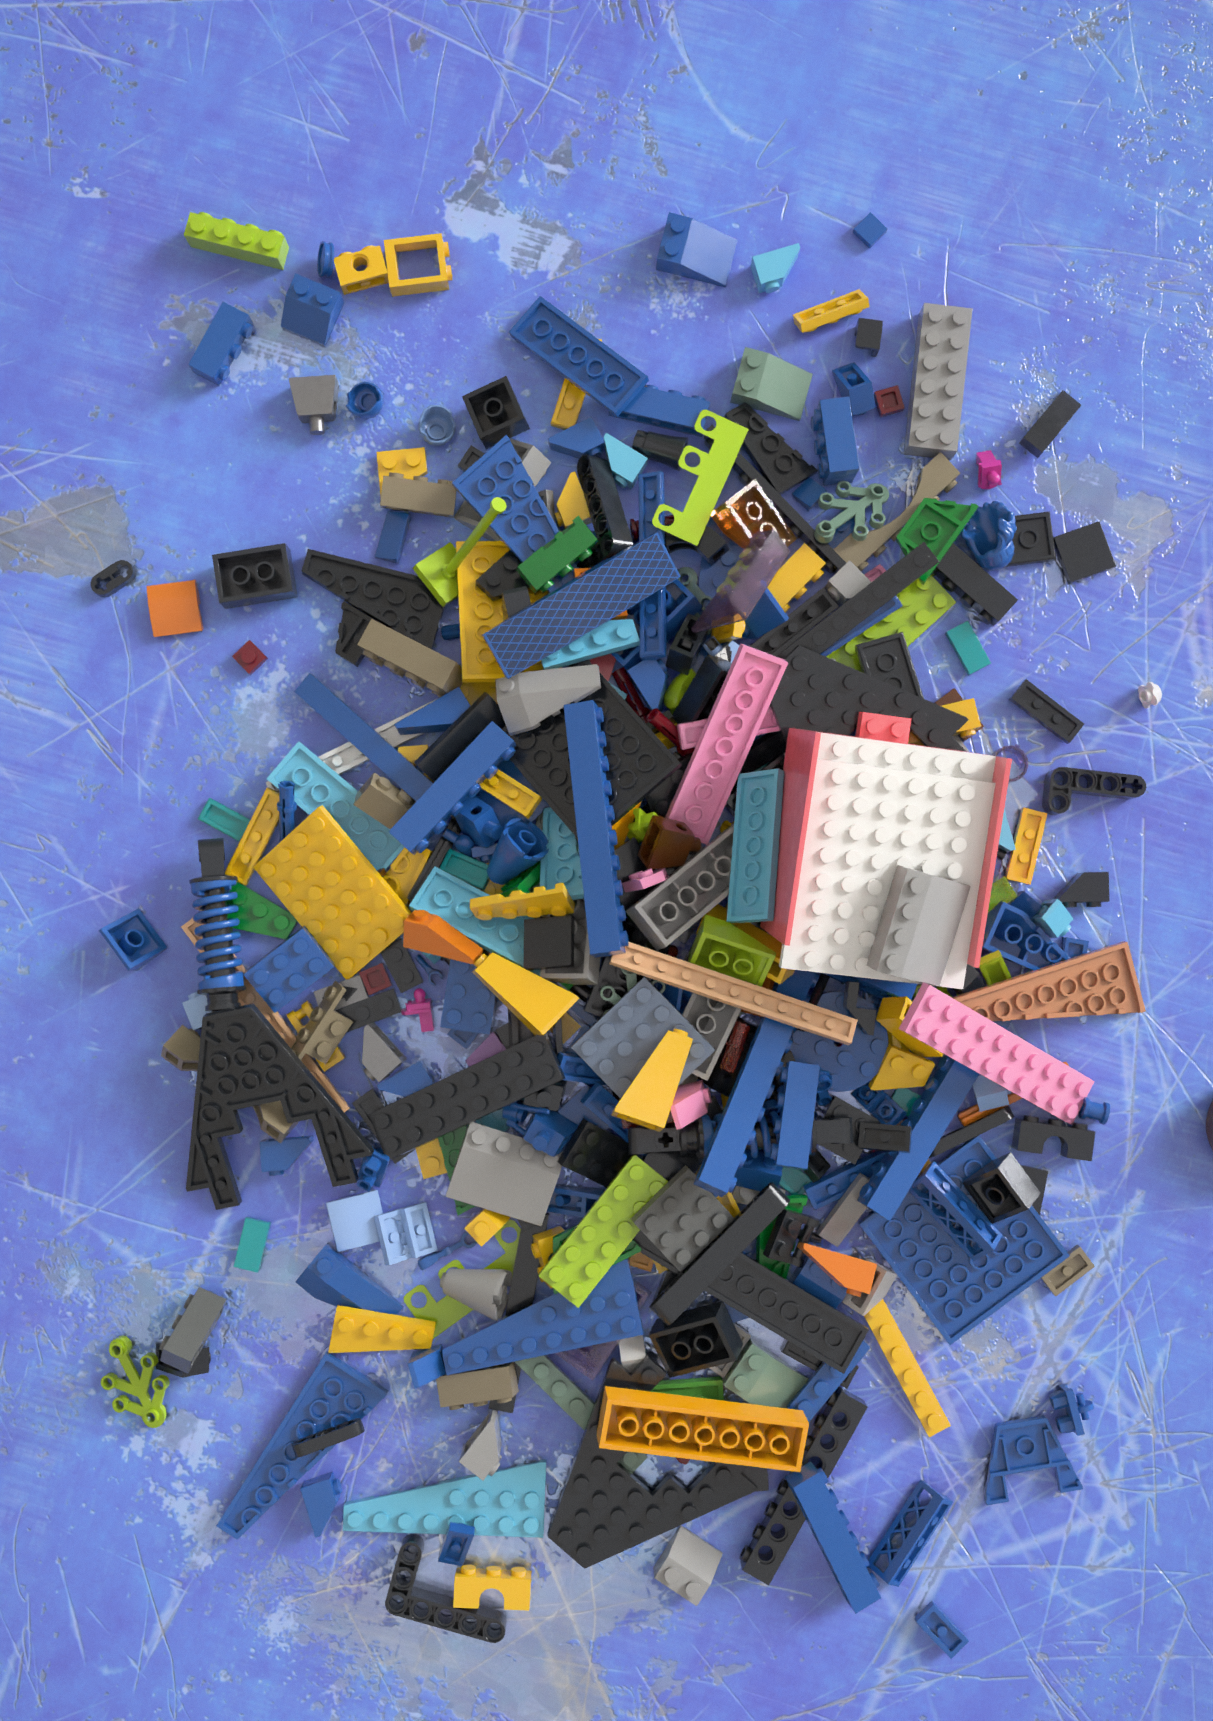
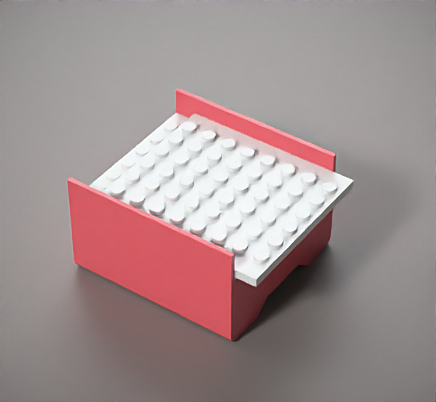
M859 712L855 736L789 728L783 766L784 783L774 921H764L760 924L762 929L782 943L779 967L922 984L923 982L878 972L867 966L896 867L900 865L971 886L940 983V987L963 989L967 964L975 968H979L1012 759L908 744L911 719Z

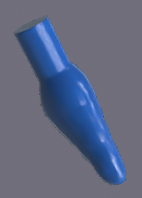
M447 828L442 836L454 843L455 848L460 853L473 858L471 848H473L474 843L471 838L463 834L458 835Z

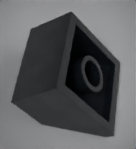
M1011 1152L992 1160L962 1183L992 1224L1028 1210L1041 1194Z

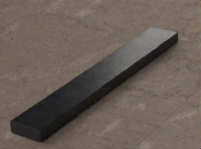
M549 1213L545 1214L546 1220L543 1221L541 1227L536 1225L525 1232L521 1227L505 1314L507 1317L533 1305L538 1278L537 1268L540 1267L538 1258H534L531 1250V1244L534 1243L532 1235L546 1231ZM514 1362L517 1382L519 1383L521 1368ZM516 1395L512 1397V1401L506 1403H497V1400H491L488 1409L513 1413Z

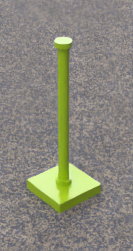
M496 497L491 501L489 510L457 553L456 548L450 542L415 564L412 568L442 607L458 598L457 569L497 515L505 511L506 502L502 498Z

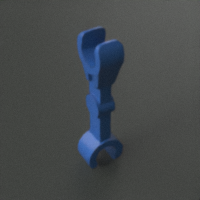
M465 1231L459 1242L444 1247L438 1253L435 1252L420 1258L418 1266L421 1270H425L437 1262L439 1258L448 1256L462 1246L472 1248L477 1242L466 1243L464 1238L470 1234Z

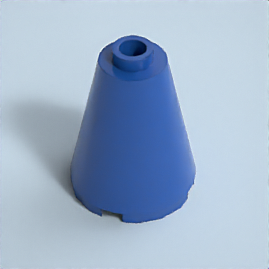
M521 818L511 819L504 826L487 867V874L492 882L504 885L546 856L549 851L546 847L548 839L535 824L531 822L525 824L521 822Z

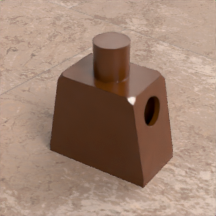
M653 815L637 855L647 869L682 866L685 864L689 852H698L700 850L701 840L695 837L684 822Z

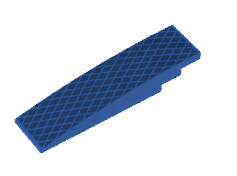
M658 532L635 545L627 547L611 558L603 560L483 633L482 636L505 677L509 679L594 630L681 576Z

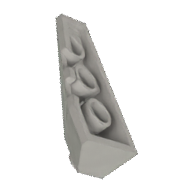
M597 664L520 672L509 679L502 677L495 680L497 702L511 736L537 728L545 718L550 715L555 717L561 713L560 709L564 705L571 702L577 703L601 688L600 672Z

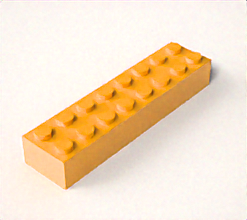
M605 1386L596 1435L599 1448L800 1472L809 1422L803 1410Z

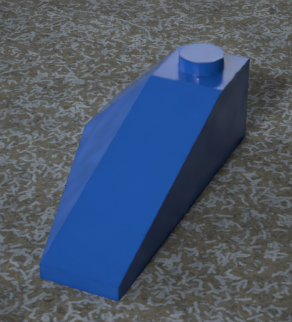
M1001 901L987 914L982 949L991 953L999 950L1004 959L1032 971L1070 959L1056 943H1053L1044 934L1045 932L1040 927L1036 926L1029 919V916L1024 911Z
M329 1243L323 1247L296 1280V1283L311 1296L336 1307L340 1305L397 1315L404 1307L344 1255L337 1252Z

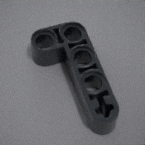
M1058 767L1049 771L1045 776L1042 807L1049 815L1064 813L1070 807L1072 793L1133 799L1145 793L1147 788L1146 782L1137 775ZM1056 773L1062 775V785L1055 783L1054 775ZM1080 776L1086 778V788L1080 786L1078 781ZM1104 779H1108L1111 782L1112 787L1110 791L1104 788ZM1131 784L1132 787H1135V791H1132L1131 788L1121 789V786ZM1054 797L1058 798L1061 802L1059 810L1052 806V799Z

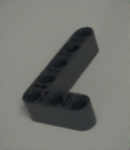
M583 454L578 460L577 472L598 542L591 549L593 554L582 563L579 561L577 567L592 568L603 560L611 558L627 547L632 546L633 541L608 460Z
M417 1534L407 1535L401 1544L385 1600L386 1610L395 1616L486 1642H500L505 1636L507 1623L506 1617L502 1612L479 1605V1609L453 1608V1597L413 1586L424 1550V1541ZM413 1545L417 1548L418 1552L414 1554L409 1553L406 1547ZM406 1570L411 1576L403 1578L399 1575V1571ZM399 1595L404 1601L397 1603L392 1599V1596ZM419 1602L426 1603L428 1608L425 1610H421L416 1606V1604ZM448 1609L452 1612V1615L448 1617L443 1616L440 1611ZM473 1616L477 1621L475 1623H468L464 1618ZM497 1623L501 1628L499 1630H492L488 1625Z

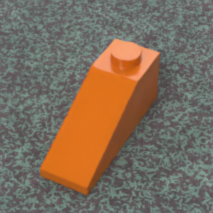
M414 910L404 920L403 947L469 964H473L483 954V949L438 915L430 914L425 910Z
M798 1243V1248L839 1286L847 1288V1294L861 1297L862 1293L870 1294L877 1264L810 1244Z

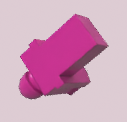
M991 450L978 452L976 454L978 487L981 489H991L997 485H1002L1001 460H996Z
M418 988L414 991L415 1000L407 1001L405 1003L406 1007L401 1010V1014H419L421 1032L434 1031L435 1024L431 998L425 999V991Z

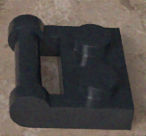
M784 1208L776 1219L763 1255L767 1258L801 1268L804 1263V1253L798 1248V1243H809L814 1228L818 1227L820 1220L813 1216ZM804 1223L805 1226H804V1228H803V1231H802V1233H801V1236H800V1238H799V1241H798V1243H797V1246H796V1248H795V1251H794L793 1254H791V1251H792V1249H793V1246H794V1244H795V1241H796V1239H797V1236H798V1234H799V1231H800V1229H801V1226H802V1224Z

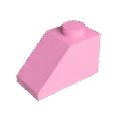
M702 1080L677 1087L671 1106L676 1129H682L708 1113V1105L712 1103L709 1088L704 1089Z

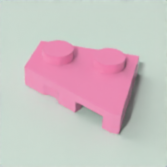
M659 868L654 871L652 869L639 871L629 875L630 880L623 882L622 886L625 893L642 890L665 881L668 874L666 868Z

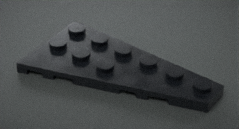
M311 549L307 550L301 570L304 576L381 624L433 650L445 606L442 607L419 576Z

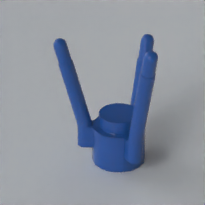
M515 1102L503 1108L502 1117L507 1119V1126L514 1128L524 1136L525 1129L517 1123L524 1122L528 1113L549 1114L550 1110Z

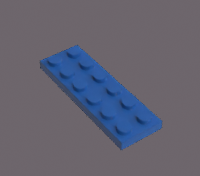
M541 296L509 331L513 339L616 417L621 414L649 381L647 375Z

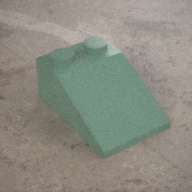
M745 347L730 403L741 405L746 402L753 409L800 421L813 374L770 353Z
M751 1337L740 1352L737 1361H734L725 1377L722 1378L725 1387L748 1403L787 1408L786 1406L809 1380L805 1375Z

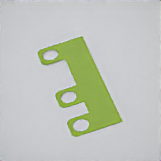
M702 410L694 425L697 432L714 439L709 454L693 446H686L678 461L682 469L698 475V479L683 512L661 504L658 506L652 519V524L655 527L698 546L749 430L709 410ZM706 416L713 417L716 421V427L712 431H706L701 427V420ZM690 452L698 454L700 457L699 465L689 467L685 463L686 454ZM661 512H671L674 516L673 524L670 526L662 525L658 519Z
M508 1220L494 1234L506 1253L484 1269H506L511 1271L513 1276L521 1232L520 1227L514 1220ZM506 1227H512L517 1232V1238L512 1243L504 1242L501 1237L502 1230ZM453 1260L439 1270L438 1276L441 1279L443 1273H446L451 1267L465 1268L460 1261ZM424 1285L416 1286L404 1296V1302L415 1318L436 1322L433 1339L474 1310L447 1295L436 1303ZM416 1292L424 1293L427 1298L426 1305L422 1308H416L411 1303V1297Z

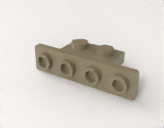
M337 981L326 989L324 999L318 1007L313 1009L310 1020L305 1028H302L297 1034L296 1042L291 1049L300 1060H302L305 1054H308L326 1064L353 1023L349 1018L334 1010L346 992V988Z

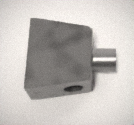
M336 375L289 378L299 420L301 423H309L310 434H324V422L336 419L339 382Z

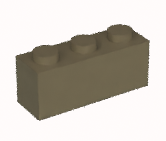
M390 472L389 476H383L380 507L453 518L457 490L452 486V481L438 479V483L428 482L426 477L414 476L413 480L404 479L403 474Z
M373 773L357 792L353 805L391 829L416 801L405 791L399 790L392 785L387 778Z
M514 1362L452 1375L445 1374L436 1379L440 1408L449 1406V1410L463 1408L464 1404L473 1403L474 1407L483 1406L491 1400H497V1403H506L512 1401V1397L519 1392Z

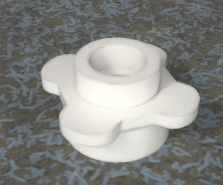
M1148 682L1146 686L1140 685L1138 687L1139 699L1144 708H1149L1150 705H1158L1161 701L1162 692L1158 685Z

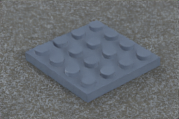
M645 976L571 1046L620 1098L627 1091L668 1030L672 1032L673 1029L683 1030L688 1033L687 1037L693 1038L678 1086L715 1051V1048Z

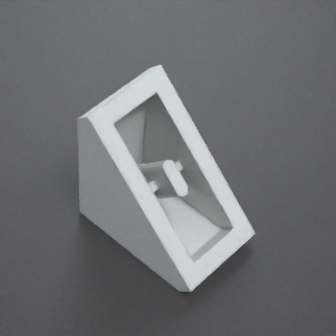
M643 1335L618 1340L621 1363L629 1372L646 1356Z

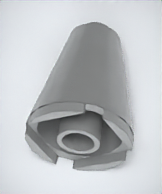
M449 1269L447 1273H443L440 1287L443 1288V1293L492 1320L498 1321V1318L502 1317L508 1302L507 1286L511 1287L512 1273L506 1269Z

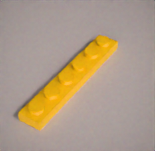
M882 1299L864 1318L928 1437H931L951 1425L886 1303Z

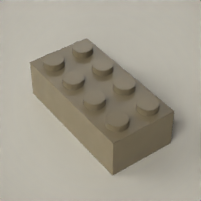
M373 619L370 620L357 644L364 650L362 654L369 658V661L380 667L384 665L390 669V672L401 678L405 676L411 680L410 682L424 689L426 685V688L438 697H442L457 687L460 688L462 685V669L457 662Z

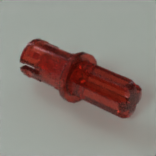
M738 1021L735 1022L730 1040L725 1043L727 1048L720 1064L722 1070L730 1073L734 1072L741 1051H745L743 1046L749 1029H751L749 1025Z

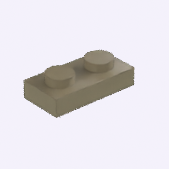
M1079 1245L1068 1251L1070 1256L1041 1277L1055 1297L1095 1267Z

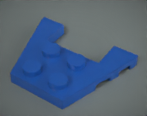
M1044 1415L995 1423L984 1495L986 1505L1009 1502L1005 1475L1051 1467L1055 1468L1057 1486L1060 1493L1083 1489L1057 1436Z

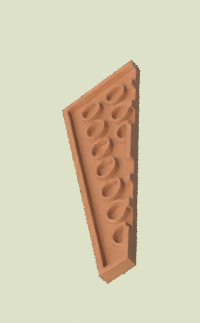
M1125 941L952 997L991 1021L1080 1017L1087 1015L1142 1013L1146 1011L1129 945Z

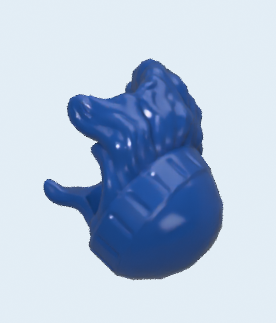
M985 502L983 507H978L965 530H962L961 537L965 539V544L973 552L977 564L983 569L994 571L1004 568L1011 562L1014 555L1012 539L1017 527L1015 525L1014 512L1010 511L1002 502Z

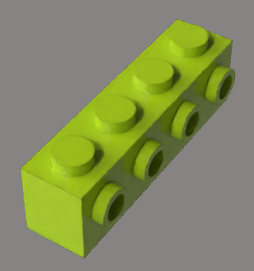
M199 212L198 214L189 213L184 236L190 247L280 270L284 269L289 246L284 235L279 231L260 230L252 224H245V226L236 224L235 221L229 218L216 219L205 212Z

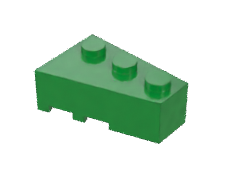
M579 516L572 520L573 523L562 532L559 531L554 536L555 538L546 545L541 546L517 567L516 571L534 594L538 591L546 592L554 585L553 579L559 575L562 578L574 569L571 566L577 560H580L582 563L593 554L591 549H593L597 538Z

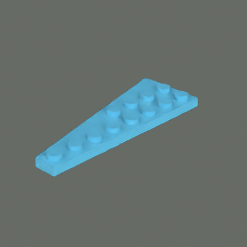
M541 1459L534 1463H522L511 1468L497 1469L493 1476L487 1475L483 1481L472 1474L440 1481L433 1485H422L401 1492L399 1490L387 1495L371 1496L345 1502L343 1531L446 1534L450 1522L474 1526V1535L543 1538L546 1460Z

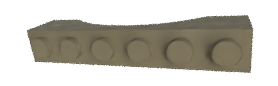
M940 452L918 474L913 498L900 516L880 529L868 531L867 537L863 541L855 540L851 533L833 550L846 563L850 560L862 572L869 565L867 562L869 558L873 555L877 558L887 549L885 544L890 539L894 542L896 541L897 535L924 498H932L939 501L938 495L943 491L948 493L958 484L956 479L960 472Z
M182 1025L163 1045L161 1057L181 1071H197L200 1035L195 1030L188 1029ZM281 1101L252 1106L258 1117L261 1130L279 1143H282L298 1124V1122L287 1123Z

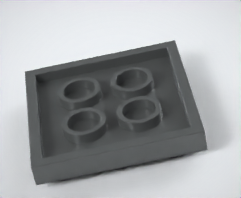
M686 1165L631 1218L632 1222L680 1272L735 1219L711 1192L693 1184L696 1175Z

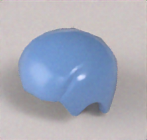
M431 405L424 409L418 424L419 432L424 441L433 446L444 445L449 442L453 437L456 426L452 412L442 405Z

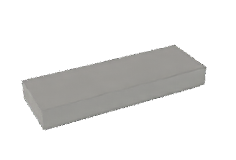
M862 1173L858 1174L816 1231L820 1237L836 1247L840 1245L867 1208L857 1200L860 1196L861 1188L870 1180Z

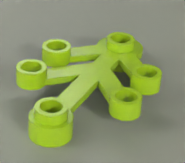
M118 1336L111 1341L109 1353L112 1357L119 1359L130 1382L110 1372L102 1377L101 1386L105 1390L116 1388L138 1397L141 1404L130 1401L126 1395H120L113 1400L112 1407L118 1413L127 1410L142 1417L143 1422L148 1427L157 1428L166 1419L167 1412L162 1402L165 1391L170 1385L169 1378L166 1375H159L152 1381V1388L155 1392L153 1399H151L148 1389L154 1367L158 1364L157 1355L149 1352L141 1358L140 1364L143 1370L140 1377L129 1356L132 1350L131 1340L126 1336ZM147 1358L152 1361V1364L147 1362ZM107 1378L112 1381V1384L108 1383ZM158 1380L163 1383V1387L159 1385Z

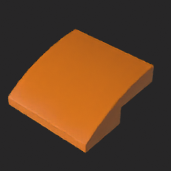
M196 579L147 586L148 607L154 637L197 632L204 629Z

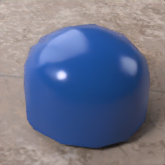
M365 381L358 383L347 393L348 403L346 408L357 418L367 420L374 418L380 413L383 406V394L374 383Z

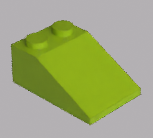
M705 914L690 949L688 962L762 987L776 957V952L732 923Z

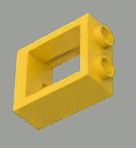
M442 233L384 240L388 281L392 297L449 290L448 281H452L453 277L451 265L446 266L445 257H450L448 242H443ZM437 248L440 275L400 280L397 252Z

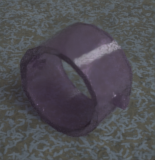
M1017 744L1015 746H1004L991 754L992 756H997L1000 751H1009L1018 757L1020 761L1019 773L1015 778L1009 779L1008 783L1021 779L1028 768V758L1024 751L1019 749L1020 746Z

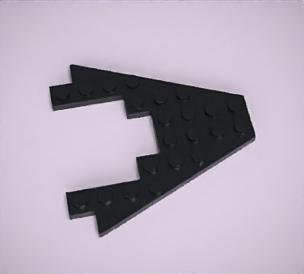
M799 645L784 658L788 665L770 706L785 747L787 745L789 728L849 736L857 728L859 712L910 718V731L924 746L966 751L954 739L953 735L968 721L967 717Z
M254 1003L206 1013L202 1019L186 1190L189 1192L209 1188L216 1210L238 1206L242 1202L221 1138L242 1132L243 1126L237 1109L281 1101L287 1123L312 1119L333 1187L357 1183L359 1177L353 1159L371 1156L374 1152L370 1143Z
M648 1354L631 1372L614 1357L610 1360L547 1532L548 1538L584 1569L749 1495L758 1489L742 1473L748 1466L713 1462L688 1489L668 1474L651 1491L618 1462L627 1451L599 1448L596 1434L605 1386L651 1391L666 1376V1370Z

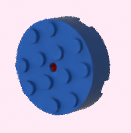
M828 991L822 994L817 1006L851 1017L843 1007L844 992ZM858 996L856 1008L876 1010L868 1001ZM875 1020L874 1036L864 1034L860 1027L856 1025L852 1044L850 1045L840 1042L834 1045V1040L807 1031L802 1032L798 1029L796 1032L792 1031L789 1038L793 1040L789 1051H792L796 1062L820 1065V1070L831 1073L832 1087L827 1091L833 1092L854 1090L872 1080L878 1073L888 1047L887 1029L877 1020Z

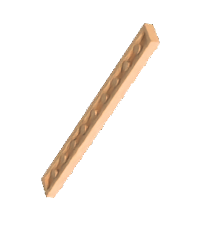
M192 918L181 928L195 945L202 937L196 936L194 930L196 927L204 924L196 923ZM243 965L235 967V971H242L243 973L246 971ZM244 976L246 990L238 993V1002L241 1003V1006L254 1003L288 1046L292 1048L297 1036L279 1012L274 1013ZM305 1054L301 1060L345 1113L350 1109V1106L313 1057Z
M629 942L628 946H625L626 954L611 956L610 965L846 1045L852 1044L857 1019Z

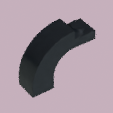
M706 526L698 546L665 532V547L669 554L679 549H690L699 553L712 566L729 551L727 542L708 526Z

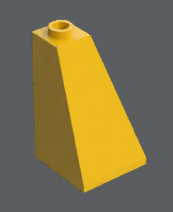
M493 952L488 956L483 953L473 963L476 968L472 973L534 1035H544L579 999L575 994Z
M673 1029V1032L667 1031L613 1109L611 1116L658 1132L665 1128L693 1038L687 1037V1032L679 1029Z

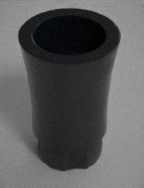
M637 430L632 449L650 460L680 471L681 467L678 461L684 448L688 445V438Z

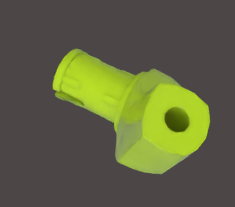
M691 668L688 676L682 673L676 676L665 692L664 706L669 708L672 715L696 675L693 668Z

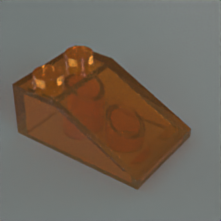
M756 479L734 492L713 509L711 517L723 534L763 565H767L797 539Z

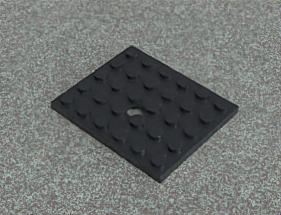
M589 660L578 662L573 667L593 664ZM600 673L601 688L579 702L593 700L603 711L604 722H601L600 726L601 732L604 731L606 736V746L603 748L604 756H607L609 762L606 780L610 781L612 795L608 796L609 805H612L614 809L615 819L611 820V825L613 826L682 765ZM564 707L560 709L561 713L555 717L550 715L540 722V726L530 731L511 736L505 726L502 730L517 745L514 748L516 751L510 760L578 839Z

